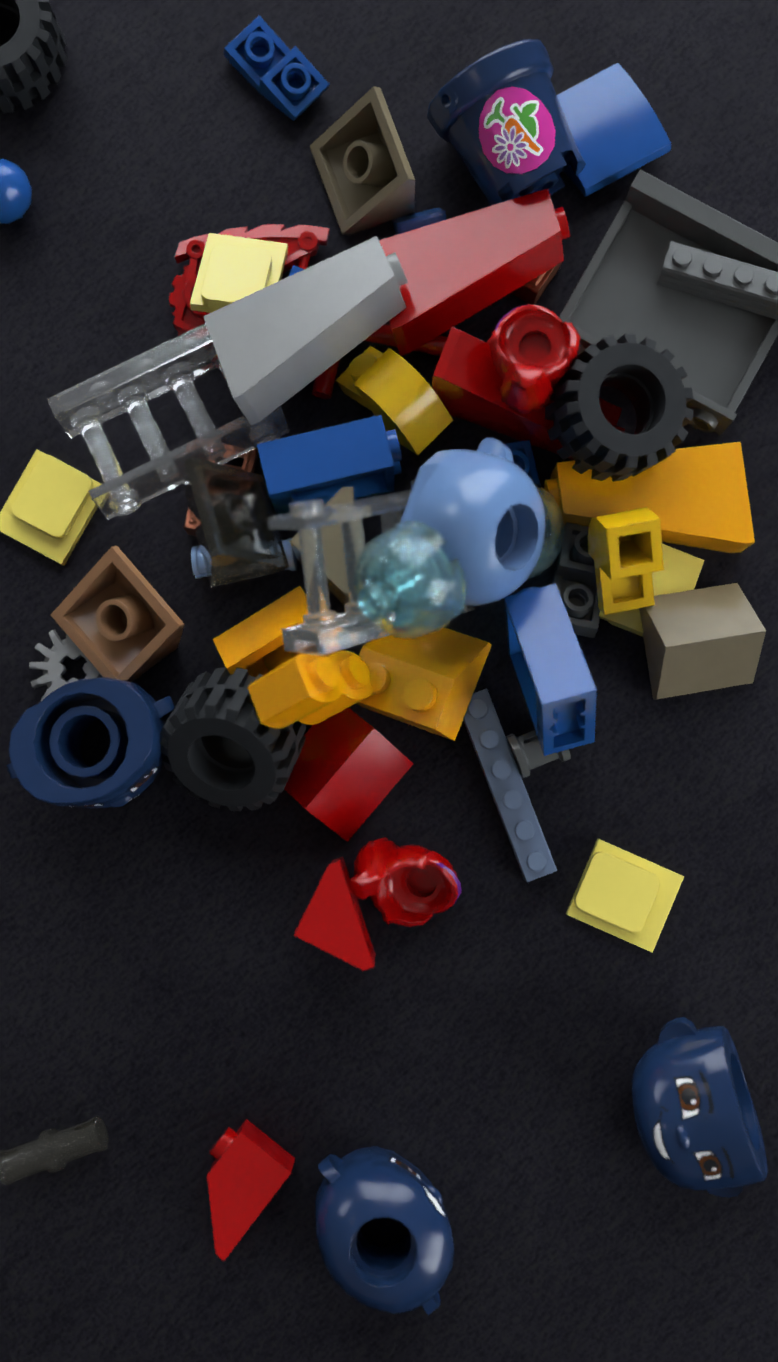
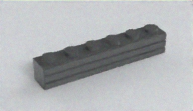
M671 241L657 282L658 285L778 320V272Z

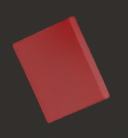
M346 708L319 724L312 725L304 735L306 737L304 746L284 788L301 806L347 842L413 765L394 745L350 708Z
M342 856L333 859L328 865L294 936L365 971L374 967L376 954L358 899L350 890L351 878Z

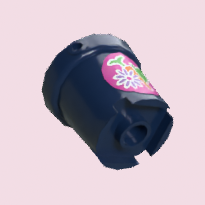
M539 39L519 40L484 55L456 74L438 91L429 103L427 111L429 122L442 139L452 143L487 198L490 206L547 188L551 196L565 186L560 173L571 166L575 176H578L586 165L575 143L551 82L554 72L553 65L547 49Z

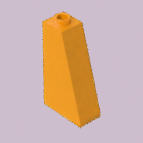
M741 442L676 449L668 458L634 477L631 475L620 481H612L611 476L603 481L591 479V469L580 474L572 469L575 461L557 462L551 473V479L544 481L547 510L555 509L557 524L565 525L568 522L589 526V522L593 517L647 507L660 518L662 542L727 553L742 552L755 543Z

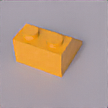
M298 586L212 639L230 675L234 674L236 668L247 669L249 675L257 677L259 673L265 675L303 652H318L327 657L340 650L301 586Z
M398 613L360 651L359 656L365 662L370 672V683L373 692L370 696L356 704L373 712L455 741L492 644Z

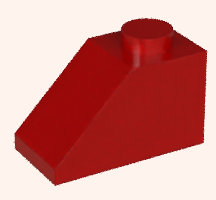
M248 1119L244 1121L237 1132L228 1127L209 1152L215 1158L207 1175L215 1254L223 1261H225L289 1177L295 1161V1157Z

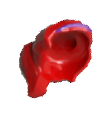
M527 304L513 308L497 323L492 336L487 341L497 373L503 378V384L499 391L502 401L507 404L508 408L517 411L519 414L540 411L550 402V398L554 393L553 386L570 369L578 354L580 335L572 323L562 322L553 311L543 306Z
M386 837L369 841L360 849L354 862L355 876L350 879L351 892L357 898L363 900L370 896L374 906L382 914L383 920L387 924L394 923L406 927L424 925L434 914L445 912L453 906L461 894V883L457 873L446 858L420 845L411 844L398 847Z

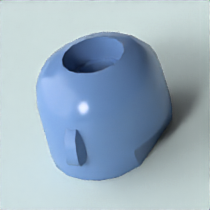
M487 437L480 443L477 451L468 449L438 451L419 469L393 541L395 570L401 581L414 593L424 596V608L434 614H449L455 612L461 605L477 606L501 600L514 592L528 579L540 558L546 529L543 502L532 479L513 462L512 451L499 440Z

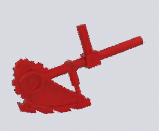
M265 224L248 231V227L226 229L219 234L287 243L288 253L283 273L292 269L293 265H298V267L303 269L308 268L310 258L317 254L318 246H327L330 228L297 225L284 229L285 226L281 224ZM208 234L179 242L175 254L177 264L190 259L189 265L183 267L184 273L182 275L175 276L171 284L175 290L169 293L170 306L175 308L173 312L175 317L173 325L179 331V338L192 345L196 341L205 345L211 338L203 316L209 313L194 311L190 308V300ZM384 324L364 340L397 347L391 326ZM439 335L414 351L441 356L448 337ZM339 360L315 378L312 390L314 396L322 399H331Z

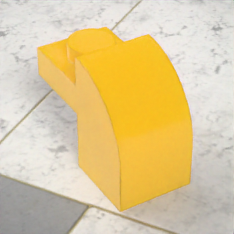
M370 346L364 353L353 359L349 367L335 380L347 396L371 410L375 416L382 415L385 430L395 429L399 443L416 455H419L453 421L446 407L429 383L411 364L390 348L382 353Z
M647 507L591 518L588 526V554L594 560L598 606L604 615L655 605L652 572L664 570L660 518Z

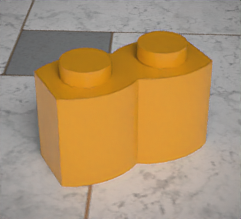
M346 650L336 651L327 657L318 652H303L253 681L247 687L261 724L275 729L288 727L297 721L307 725L319 724L367 698L373 692L367 665L360 656Z

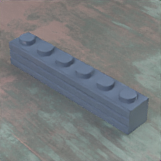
M484 689L473 693L463 721L518 861L524 881L530 882L556 872L557 868L488 690Z

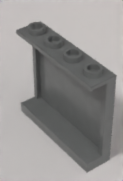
M640 169L630 186L622 207L559 318L562 322L572 323L580 335V346L577 356L590 345H595L602 338L614 335L617 340L623 334H635L637 344L647 337L657 342L655 350L659 353L667 348L675 356L670 361L675 369L683 366L687 377L682 380L684 388L692 387L694 399L686 403L687 408L694 410L692 422L689 424L702 432H716L721 435L737 416L735 412L778 335V320L658 285L657 282L671 241L778 272V242Z

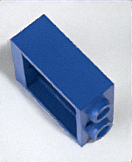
M382 415L257 444L268 494L278 518L320 509L342 487H353L355 500L394 491V475L402 473L400 465L402 455L395 429L385 430Z
M556 583L540 588L528 587L514 595L504 597L508 654L543 755L546 756L595 742L597 690Z

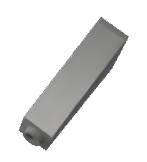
M377 236L203 316L232 397L251 426L266 418L406 308L399 287L408 282L396 253L388 256L385 255Z

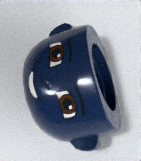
M110 677L81 679L65 684L51 692L39 704L26 709L11 731L9 745L11 763L6 765L11 779L18 778L22 787L37 800L53 805L81 808L124 806L130 800L142 794L154 782L164 765L162 760L165 755L161 753L160 743L163 736L160 734L166 720L175 708L172 698L167 696L156 701L139 685ZM101 720L109 730L111 739L109 752L101 762L90 767L82 757V737L90 724Z
M684 1017L669 1021L661 1029L659 1041L645 1052L637 1063L632 1075L633 1110L642 1144L657 1171L677 1186L692 1190H707L710 1194L719 1197H737L743 1191V1186L767 1179L768 1168L759 1120L735 1044L728 1029L724 1026L696 1029L693 1022Z
M372 1146L356 1149L342 1158L333 1154L328 1155L318 1164L319 1171L324 1178L316 1194L315 1204L317 1241L324 1265L331 1277L346 1294L367 1307L396 1314L411 1311L421 1306L426 1314L430 1315L440 1306L441 1300L438 1291L444 1285L452 1269L454 1256L452 1230L439 1190L433 1186L420 1169L391 1150ZM389 1217L403 1223L407 1227L408 1232L399 1243L391 1247H379L371 1244L363 1237L360 1227L374 1218Z

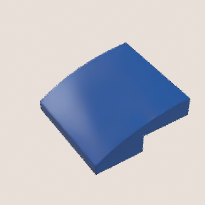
M619 63L557 95L575 143L586 163L578 176H575L571 166L564 170V172L585 197L671 151V142L657 115L638 86Z

